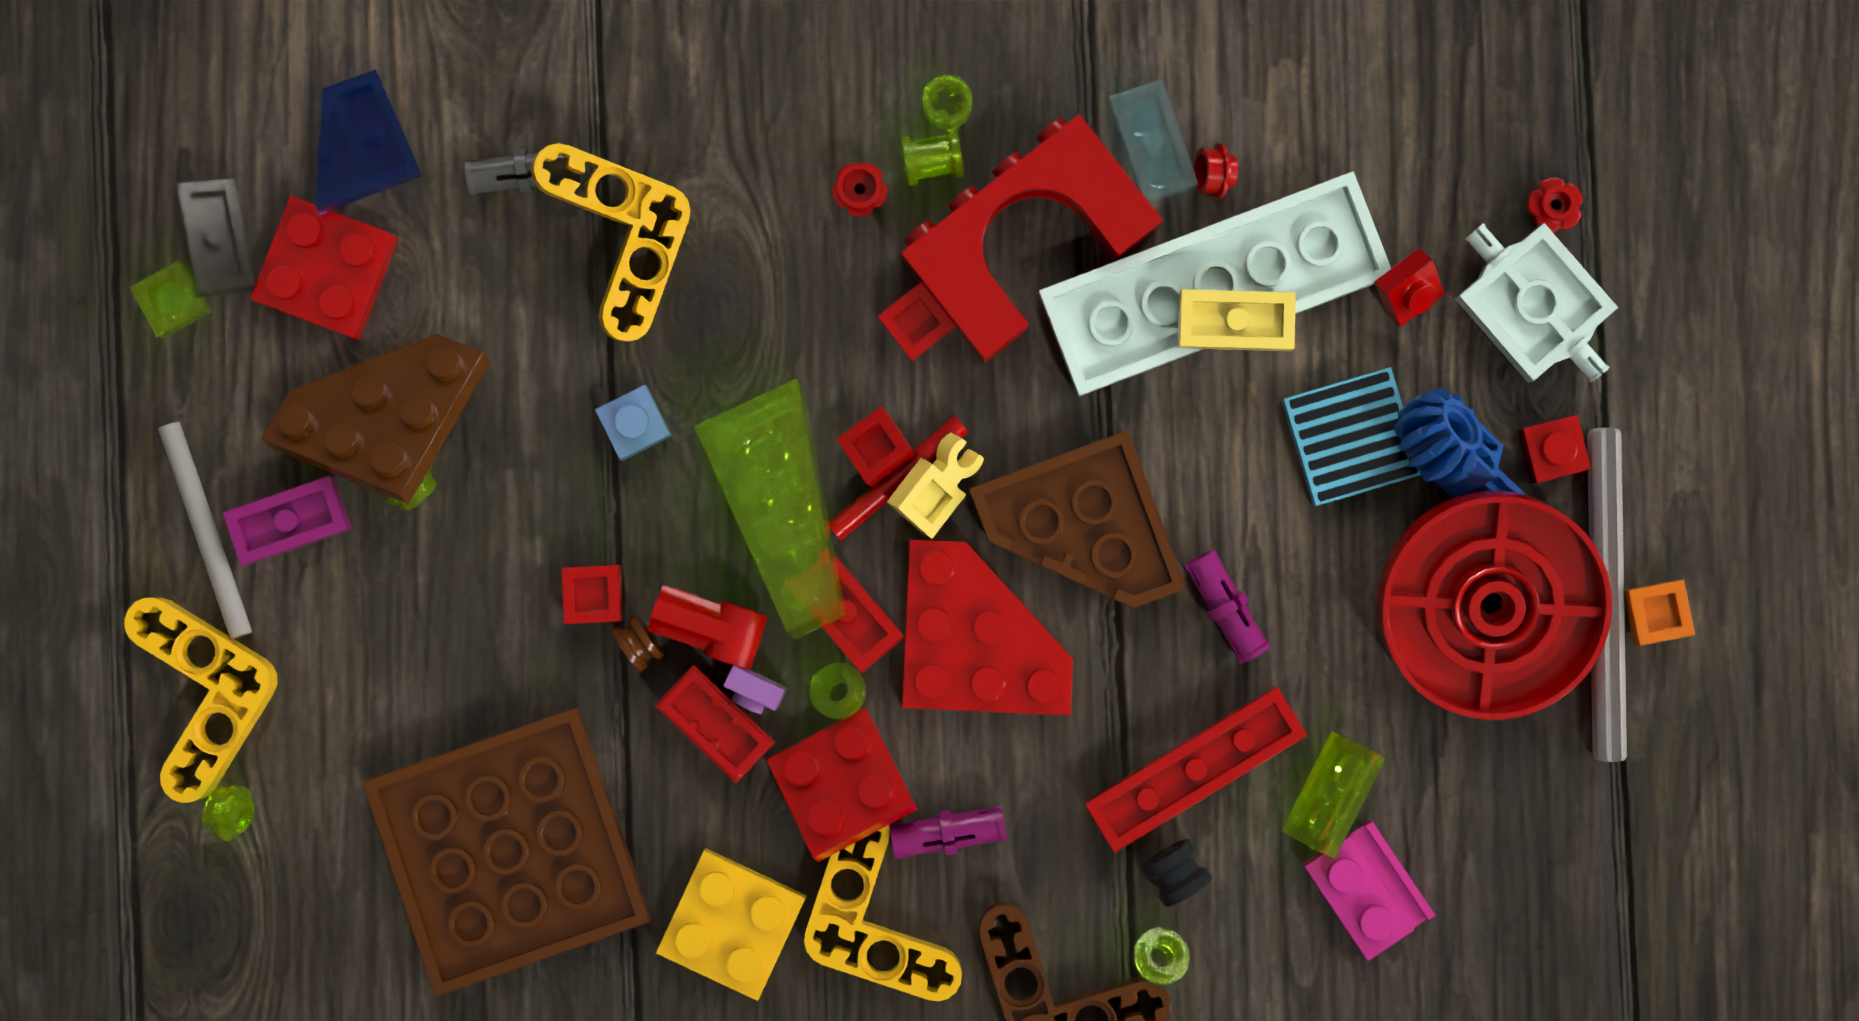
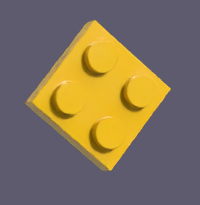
M705 848L656 954L758 1001L807 895Z

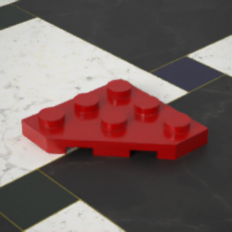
M910 540L902 708L1071 715L1073 658L966 542Z

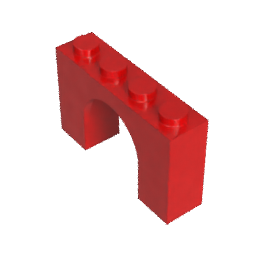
M1080 114L1068 123L1062 117L1053 121L1036 136L1040 145L1024 157L1018 151L1008 156L993 169L992 174L996 177L995 180L981 191H978L974 185L969 187L949 203L948 208L952 212L936 226L930 220H927L903 240L908 247L901 252L902 261L918 282H922L954 322L958 333L983 364L1024 334L1029 327V323L994 280L984 260L983 238L992 220L1003 209L1015 202L1032 198H1042L1058 202L1069 208L1080 218L1113 262L1119 260L1156 231L1163 221Z

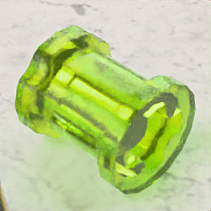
M956 128L947 129L945 135L914 141L909 136L900 137L909 187L917 186L919 179L946 174H953L955 178L964 177L963 159Z

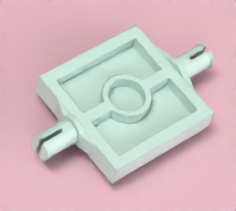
M1484 223L1465 238L1487 264L1483 267L1478 279L1458 295L1455 300L1528 383L1537 379L1555 362L1570 358L1589 379L1590 383L1599 378L1601 373L1609 369V366L1603 362L1587 342L1591 339L1597 326L1618 307L1545 223L1537 227L1521 242L1506 248L1499 243L1485 227Z

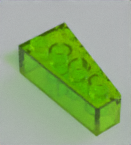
M794 379L694 426L786 632L794 639L800 638L846 615L834 546L830 535L826 502L817 464L816 448L808 415L806 394L798 379Z

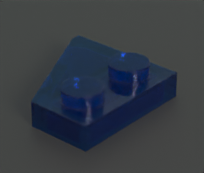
M376 69L323 88L321 133L318 146L317 189L314 201L319 215L421 177L419 166Z

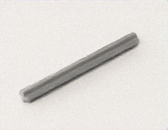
M1594 428L1589 430L1587 434V451L1591 469L1588 470L1589 538L1598 549L1608 571L1613 602L1609 633L1602 652L1591 669L1592 747L1595 760L1601 762H1620L1627 757L1622 440L1619 429Z

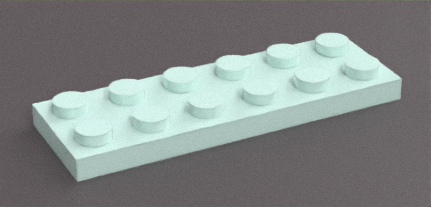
M1354 171L1039 290L1038 294L1077 396L1080 397L1203 350L1178 348L1179 292L1181 289L1296 292L1295 314L1374 285V281L1388 272L1391 266Z

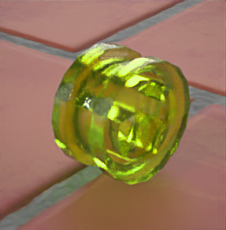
M942 75L929 82L923 92L922 100L925 117L935 127L945 130L958 128L965 123L971 114L972 94L964 80L953 75ZM945 89L950 96L959 94L963 102H957V110L959 112L949 116L945 109L935 111L931 103H938L937 92Z

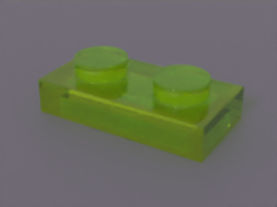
M1331 731L1281 831L1335 859L1386 758Z

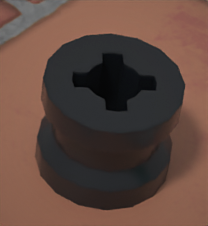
M1189 838L1166 847L1141 865L1145 876L1154 879L1159 886L1160 892L1158 897L1164 907L1175 905L1189 898L1212 880L1208 869L1199 866L1194 859L1195 848Z

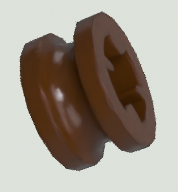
M634 615L629 619L630 625L628 628L621 629L617 627L612 631V634L626 657L637 670L642 672L647 668L646 663L649 658L654 657L658 660L664 656V652L653 634L648 631V627L637 615Z

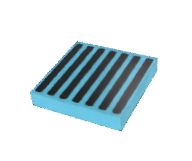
M1391 367L1281 400L1313 507L1421 475L1415 466L1409 467L1407 455L1398 448L1401 439L1395 433L1393 426L1399 421L1398 411L1403 409V405Z

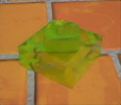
M179 260L130 287L155 335L163 339L212 312L187 264Z

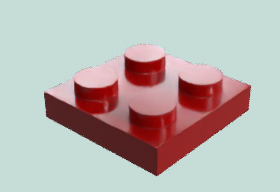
M290 195L250 299L360 341L399 237Z
M866 707L766 759L812 857L817 862L918 810Z

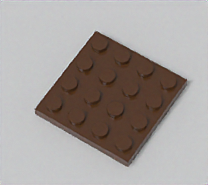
M580 707L362 782L435 997L650 922L652 919Z

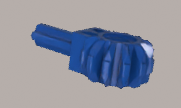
M1440 387L1434 391H1428L1423 395L1416 396L1407 402L1403 409L1398 411L1399 421L1393 426L1395 433L1401 439L1398 448L1407 455L1409 467L1415 466L1420 471L1421 477L1425 482L1433 480L1452 498L1469 494L1473 491H1507L1526 495L1499 469L1504 445L1483 424L1478 422L1474 415V408H1468L1464 404L1462 396L1458 393L1451 395L1449 391Z

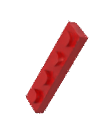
M1274 686L1085 801L1084 804L1115 853L1308 735L1280 689Z

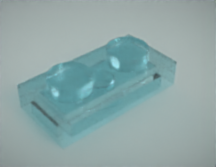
M1163 78L1109 96L1108 103L1136 186L1149 203L1196 188L1198 181Z

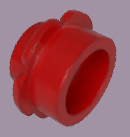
M1216 143L1214 149L1200 148L1197 151L1193 163V183L1198 193H1207L1212 197H1216V199L1223 198L1228 188H1233L1236 185L1238 161L1235 155H1227V148L1224 144Z
M867 162L863 164L849 163L843 166L836 174L837 184L832 188L833 199L840 208L845 207L848 209L850 215L856 217L868 216L872 213L873 208L880 207L885 202L887 186L882 182V172L875 165ZM862 184L865 187V192L857 194L854 191L856 185Z
M1551 177L1541 181L1538 186L1539 188L1530 193L1527 201V208L1532 221L1537 227L1545 223L1553 233L1560 228L1568 230L1575 226L1581 217L1579 206L1583 203L1579 189L1572 183L1565 184L1558 177ZM1553 200L1560 202L1559 210H1554L1551 207Z

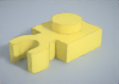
M953 433L947 434L940 441L936 451L935 462L932 464L920 458L887 501L915 528L931 539L966 496L957 487L958 483L962 478L974 475L980 469L984 460L981 455L967 449L957 461L958 453L967 442Z

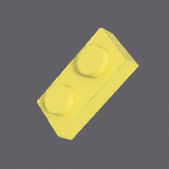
M1181 289L1179 292L1178 348L1292 351L1295 348L1296 292Z

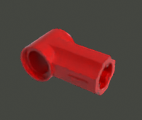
M663 585L651 613L648 631L703 649V654L711 658L751 670L769 616L734 603L721 600L719 604L704 599L699 595Z

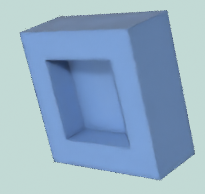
M646 385L595 409L619 459L622 461L672 436Z

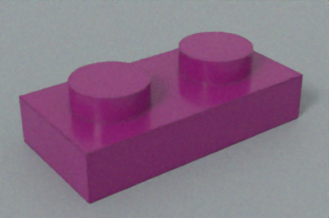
M327 476L223 512L240 566H249L353 529L334 476Z

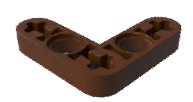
M997 902L989 906L982 914L979 922L980 938L1006 1021H1057L1055 1015L1065 1013L1066 1021H1075L1080 1009L1089 1005L1102 1008L1107 1014V1021H1117L1116 1013L1108 999L1119 996L1121 1008L1127 1007L1137 1002L1136 993L1140 990H1146L1151 998L1160 996V1002L1152 1006L1154 1015L1143 1018L1139 1010H1133L1123 1013L1125 1021H1167L1169 1019L1171 999L1160 982L1147 976L1128 979L1053 1003L1030 924L1024 911L1016 904ZM1006 914L1009 922L1019 921L1020 928L1013 931V940L1017 953L1028 947L1030 955L1012 956L998 965L995 956H1006V951L999 935L990 936L988 930L996 926V916ZM1015 968H1027L1037 978L1036 989L1026 998L1013 997L1005 988L1006 976Z

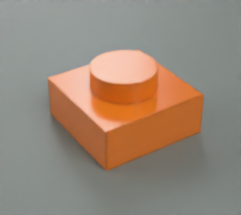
M1684 579L1624 590V602L1633 645L1642 646L1695 635Z

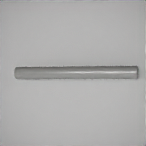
M180 422L161 426L158 428L230 639L252 633V629Z

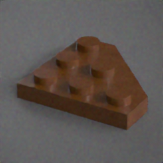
M435 334L289 391L261 439L271 449L409 505L489 366L490 360L483 351Z
M1128 430L969 489L988 542L1122 604L1136 608L1187 589Z

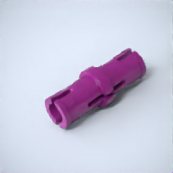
M1213 549L1185 564L1184 569L1190 575L1209 608L1205 611L1210 622H1217L1235 653L1239 664L1245 663L1267 651L1271 645L1264 637L1246 605L1249 599L1244 590L1238 592L1219 559L1218 553Z
M1001 805L952 814L951 809L939 811L938 817L890 824L891 840L896 860L939 851H945L946 855L958 854V848L1007 841Z

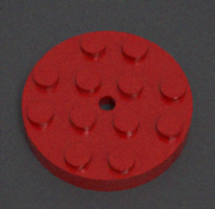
M1481 491L1461 495L1437 505L1419 517L1406 529L1394 545L1383 567L1377 593V616L1381 636L1390 657L1407 681L1421 695L1441 708L1458 715L1476 719L1502 720L1532 714L1552 705L1570 693L1585 678L1596 663L1605 645L1611 624L1613 600L1610 579L1603 558L1592 540L1575 522L1554 507L1531 496L1507 491ZM1490 593H1497L1501 598L1500 607L1491 613L1484 612L1481 608L1482 600Z

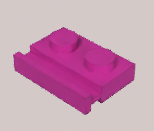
M1369 819L1350 834L1347 833L1302 863V866L1367 961L1414 931V928L1426 919L1430 920L1436 916L1373 821Z

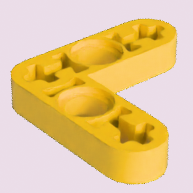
M560 143L548 145L538 152L532 161L531 175L537 188L549 196L629 226L604 294L598 318L603 331L614 340H637L647 333L654 319L689 222V202L683 192L673 186L569 145ZM558 155H562L567 158L565 167L580 175L585 173V164L593 166L594 171L585 182L584 198L574 193L581 183L564 178L558 182L557 186L549 182L550 172L543 169V162H552ZM604 175L617 176L625 184L626 197L622 204L617 207L605 206L596 196V184ZM665 196L671 199L670 209L677 212L676 220L665 221L658 237L669 238L667 248L654 239L638 237L640 228L647 233L652 232L657 215L649 210L650 204L662 202ZM638 248H649L655 252L659 259V270L650 280H641L635 277L630 270V257ZM621 280L633 288L650 289L651 291L648 300L641 295L636 296L632 313L640 317L638 325H627L624 332L617 329L619 320L611 316L613 307H624L630 291L619 290Z
M143 598L134 602L127 610L124 626L128 637L139 647L209 689L203 702L164 763L160 773V782L165 794L177 802L190 803L209 796L219 784L272 698L278 684L277 672L266 658L235 639H230V636L173 601L165 598ZM160 610L162 611L159 618L161 624L171 630H182L185 623L187 628L176 639L164 632H151L148 635L146 631L149 624L143 620L144 614L157 613ZM199 635L208 637L215 647L213 661L204 668L195 666L188 657V646ZM174 642L171 651L168 649V646ZM231 652L234 653L235 657L228 662ZM227 664L242 672L251 671L255 668L257 673L254 679L261 686L259 690H250L243 694L240 691L243 686V681L230 672L221 673L219 680L215 678V675ZM218 712L228 716L233 724L232 737L223 745L213 743L208 738L205 728L209 717ZM193 743H194V745L197 746L201 751L193 750V749L191 748L192 745H193ZM202 752L218 756L216 762L212 758L202 760L197 768L195 776L201 780L200 786L195 785L186 789L182 787L185 777L178 772L180 767L185 768L194 765Z
M890 824L878 830L882 832L879 840L870 838L867 842L863 858L875 859L871 868L854 858H840V851L831 855L805 932L804 944L810 957L821 965L926 1000L942 1001L954 995L961 985L962 968L959 959L952 951L863 920L889 842ZM855 843L844 849L852 854ZM852 869L863 878L864 890L856 899L843 900L833 892L832 878L838 871ZM829 923L839 926L838 936L851 942L855 941L856 931L866 933L867 935L859 947L858 963L846 960L851 954V948L835 945L831 953L821 950L822 940L814 937L815 931H826ZM877 941H889L899 950L900 960L891 970L878 971L868 962L867 951ZM909 949L920 951L915 961L917 964L933 967L936 959L945 961L946 972L953 975L951 980H941L937 988L928 986V975L912 969L911 981L900 978L908 964Z

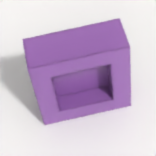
M733 665L724 683V687L735 691L731 701L760 715L765 707L774 711L779 708L788 687L753 670Z

